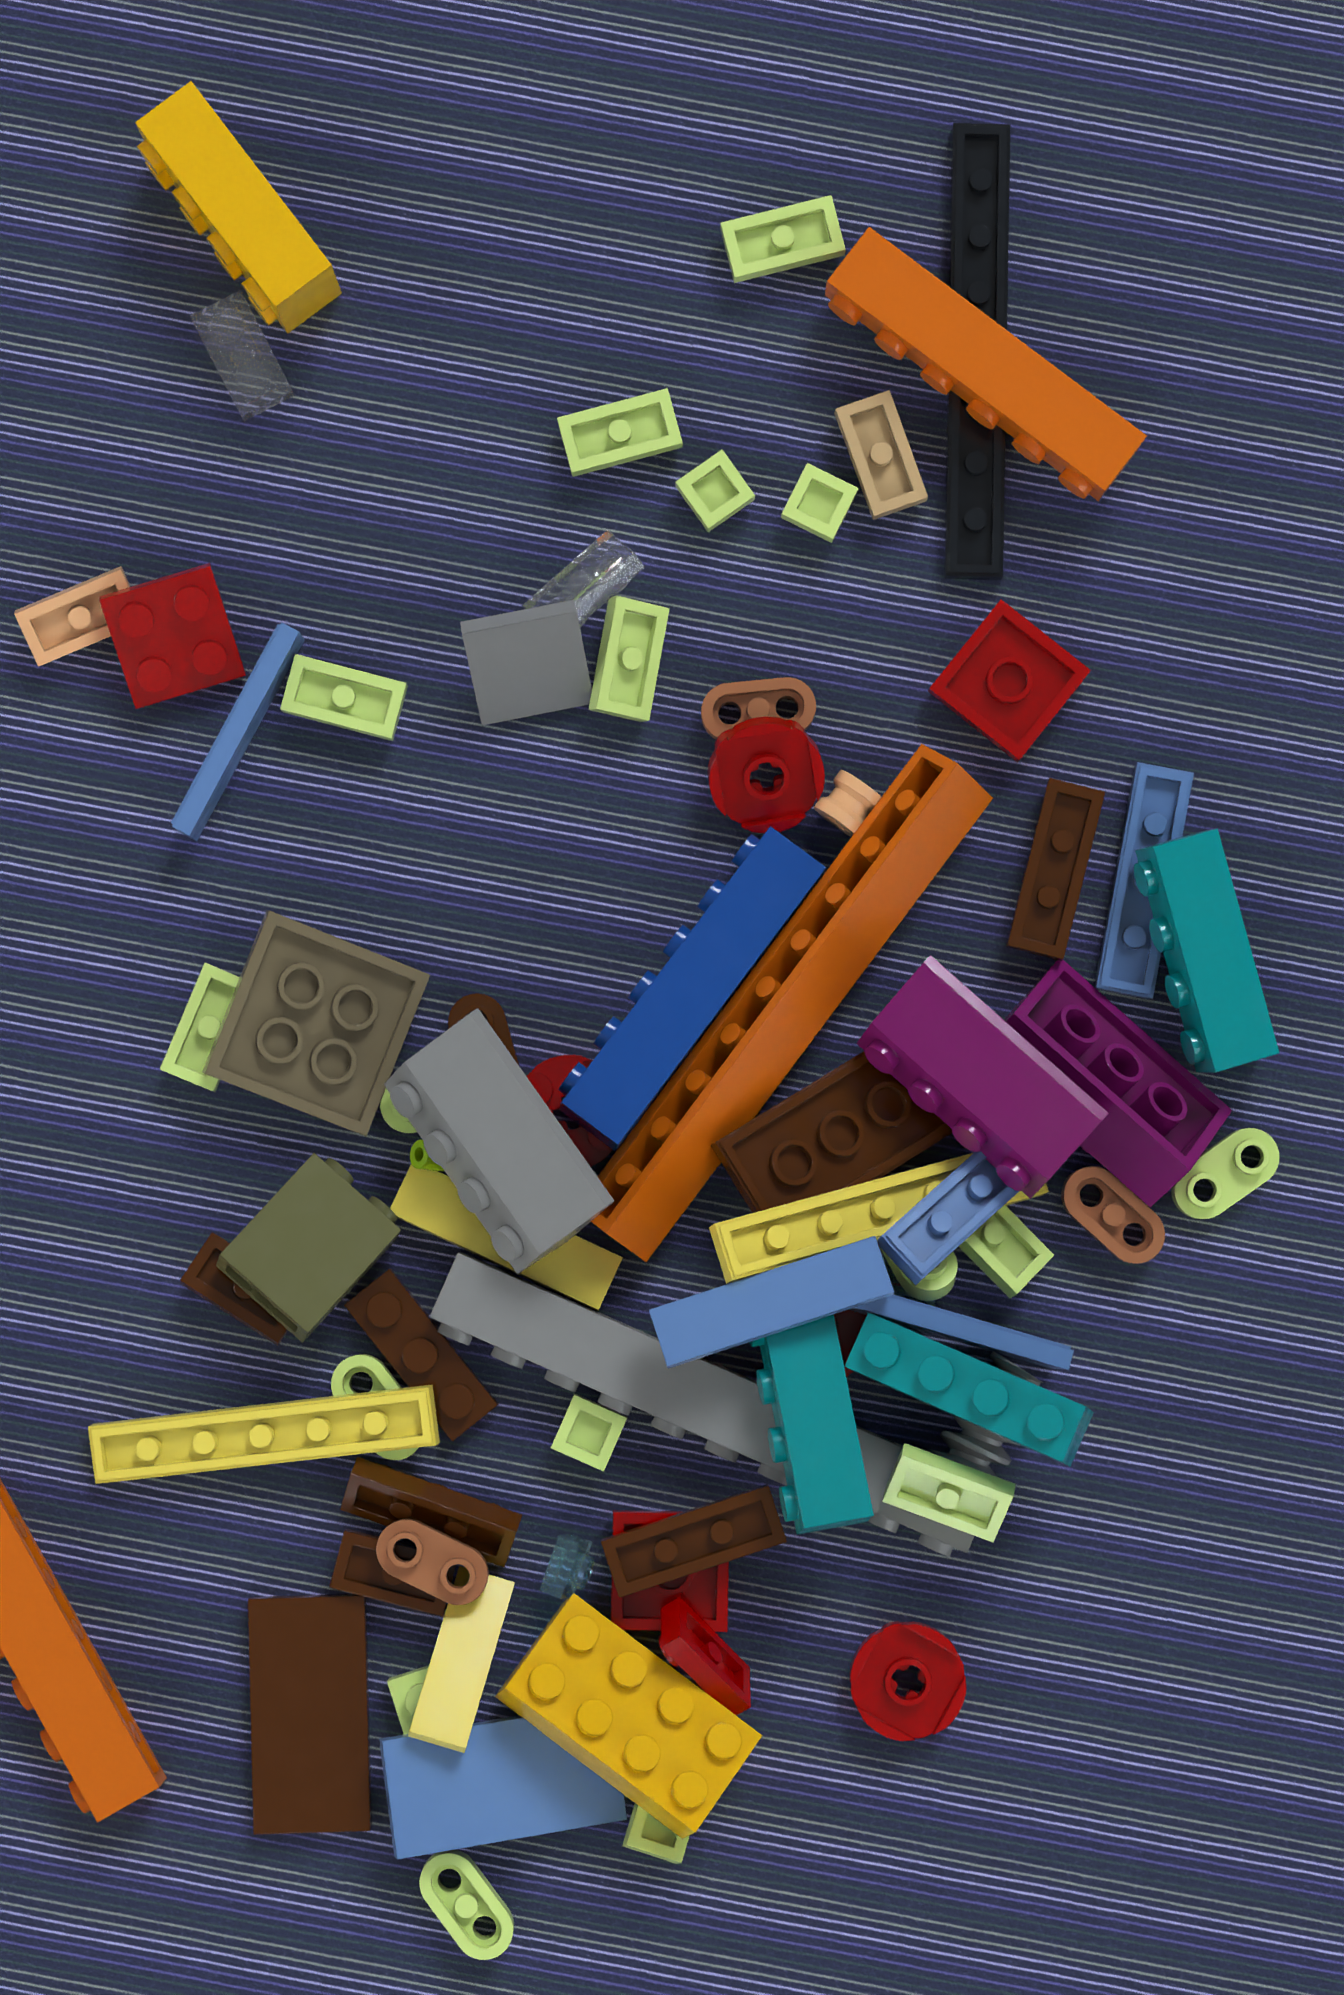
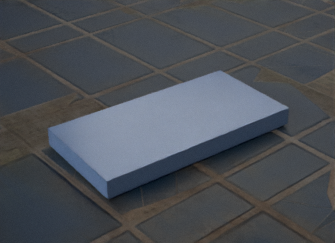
M521 1716L473 1723L465 1753L408 1737V1734L379 1739L394 1857L397 1860L627 1820L624 1794Z

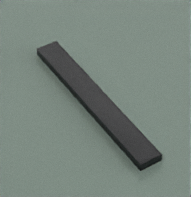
M953 123L949 287L1007 330L1010 124ZM950 390L947 394L944 579L1002 580L1005 431L997 425L994 429H989L977 422L966 411V407L969 404Z

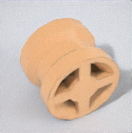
M840 770L833 779L835 788L829 796L821 797L813 808L836 828L852 837L881 796L852 774Z

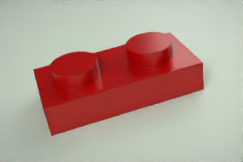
M681 1597L661 1607L659 1645L668 1662L673 1666H680L696 1682L700 1689L736 1716L751 1708L750 1667Z

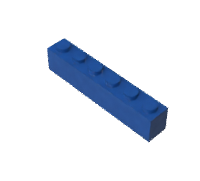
M771 826L761 839H758L753 834L746 839L731 861L739 868L725 885L717 879L697 905L699 909L705 912L692 930L685 925L678 929L663 950V953L670 958L657 976L649 970L644 974L628 996V999L635 1003L634 1007L622 1022L615 1016L609 1020L593 1043L600 1049V1052L588 1068L578 1062L558 1089V1091L566 1096L561 1102L560 1111L615 1152L821 879L826 869L823 864Z

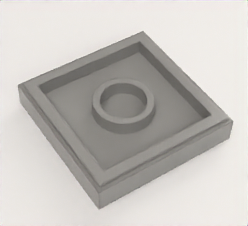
M575 600L460 622L482 725L589 705L592 688Z

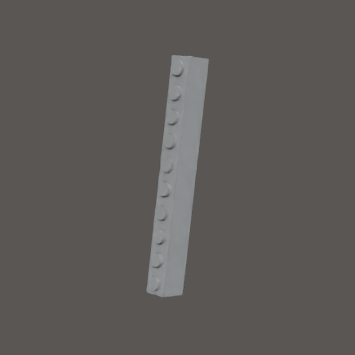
M463 1252L457 1253L430 1315V1318L441 1322L438 1333L465 1345H470L474 1336L494 1345L491 1356L507 1364L523 1369L526 1360L540 1365L548 1369L544 1379L555 1385L576 1392L581 1383L601 1392L597 1402L614 1411L629 1416L633 1407L654 1416L651 1422L652 1427L679 1439H683L686 1430L708 1439L704 1447L705 1450L736 1463L739 1454L747 1456L761 1463L757 1471L759 1474L787 1485L783 1462L774 1463L769 1448L768 1428L776 1427L772 1405L762 1404L757 1381L705 1358H699L668 1369L657 1337ZM856 1425L874 1516L868 1522L893 1533L897 1532L900 1524L921 1533L917 1543L950 1557L953 1548L968 1553L974 1535L882 1502L885 1488L903 1445Z

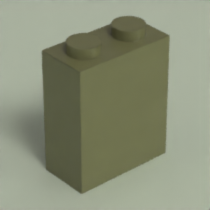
M315 1153L310 1156L222 1251L216 1263L217 1268L302 1343L388 1250L401 1232V1229L394 1224L397 1220L396 1215L384 1202L374 1196L367 1200L351 1186L354 1179L341 1164L332 1158H328L324 1162Z

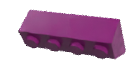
M931 955L871 1022L856 1043L864 1050L866 1058L877 1070L886 1074L890 1073L908 1089L909 1096L917 1106L924 1111L936 1114L952 1129L954 1137L963 1147L973 1152L981 1151L986 1156L985 1159L996 1168L999 1178L1008 1187L1016 1191H1022L1030 1199L1109 1114Z
M1057 960L1004 1019L1005 1022L1109 1113L1080 1147L1091 1154L1150 1208L1192 1169L1232 1112L1223 1101L1064 960Z

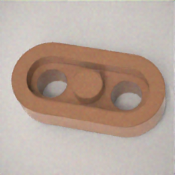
M791 677L723 683L711 689L705 696L701 706V720L707 733L716 740L722 732L732 729L735 725L751 718L764 716L793 720L806 730L814 719L816 700L808 685L801 680ZM783 699L792 700L797 705L798 712L790 719H784L776 712L775 707L777 703ZM725 705H734L739 709L741 717L734 724H725L719 718V710Z
M1089 1166L1079 1168L1067 1177L1061 1191L1064 1209L1070 1217L1112 1255L1123 1262L1139 1264L1153 1259L1160 1252L1165 1240V1229L1161 1219L1112 1173L1101 1167ZM1087 1184L1095 1185L1100 1191V1199L1092 1207L1084 1205L1080 1199V1191ZM1131 1223L1138 1224L1143 1231L1141 1242L1134 1246L1127 1244L1123 1238L1125 1227Z
M400 1519L394 1521L382 1531L378 1538L376 1546L377 1558L381 1567L388 1574L452 1605L468 1604L477 1599L486 1587L489 1576L488 1565L478 1550L418 1520ZM406 1538L415 1543L417 1552L413 1559L401 1560L397 1557L395 1544L398 1540ZM460 1564L468 1569L470 1578L465 1585L455 1586L449 1582L447 1572L451 1566Z

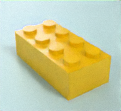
M192 81L135 122L144 140L137 145V148L146 160V166L165 191L173 185L176 187L171 193L180 204L179 209L199 235L209 230L211 234L206 239L215 250L213 252L234 281L241 275L244 276L246 280L241 285L249 295V301L268 326L277 320L288 334L342 294L332 264Z
M575 1593L561 1604L495 1695V1698L519 1716L525 1718L544 1735L682 1839L696 1833L763 1736Z

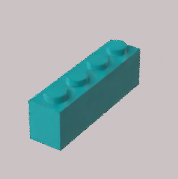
M1218 828L1193 833L1135 850L1138 863L1134 865V876L1141 894L1145 897L1148 896L1154 918L1149 923L1150 935L1156 949L1164 954L1169 975L1165 977L1166 993L1172 1006L1176 1009L1179 1008L1184 1026V1031L1180 1034V1042L1187 1061L1190 1064H1194L1196 1072L1216 1073L1279 1054Z
M869 1312L844 1366L857 1374L1069 1467L1072 1465L1094 1413L1082 1404Z
M834 1314L751 1341V1347L760 1346L764 1369L756 1371L759 1396L763 1405H772L776 1427L768 1428L771 1456L774 1463L783 1462L787 1485L779 1487V1497L785 1522L794 1521L797 1535L867 1522L874 1516Z

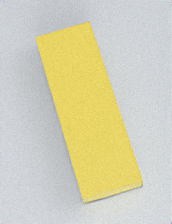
M459 1566L454 1582L455 1586H463L469 1581L470 1575L467 1568ZM489 1575L486 1587L477 1599L464 1605L448 1603L408 1737L465 1753L515 1582Z

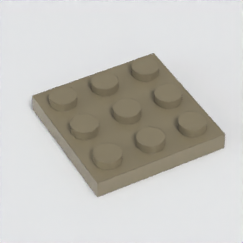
M266 910L202 1073L367 1137L386 1088L384 1083L391 1076L430 974L273 911Z

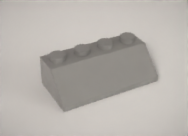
M478 1008L406 1060L384 1083V1086L390 1093L395 1109L402 1116L408 1118L424 1141V1147L428 1156L433 1162L444 1169L457 1188L459 1199L464 1207L477 1216L491 1236L492 1245L497 1254L510 1263L517 1275L568 1242L614 1202L612 1196Z

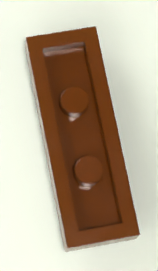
M1053 778L1047 780L1006 947L1060 961L1064 959L1105 791Z
M391 1268L344 1305L408 1387L433 1385L437 1423L451 1441H454L499 1404L449 1340L437 1332L439 1329Z
M357 1457L350 1473L340 1508L342 1511L385 1526L400 1519L418 1520L475 1548L483 1555L487 1562L501 1567L506 1565L522 1518V1514L505 1509L495 1503L476 1499L448 1489L441 1484L431 1483L394 1470L387 1465L377 1464Z
M768 1484L601 1539L619 1598L787 1542Z

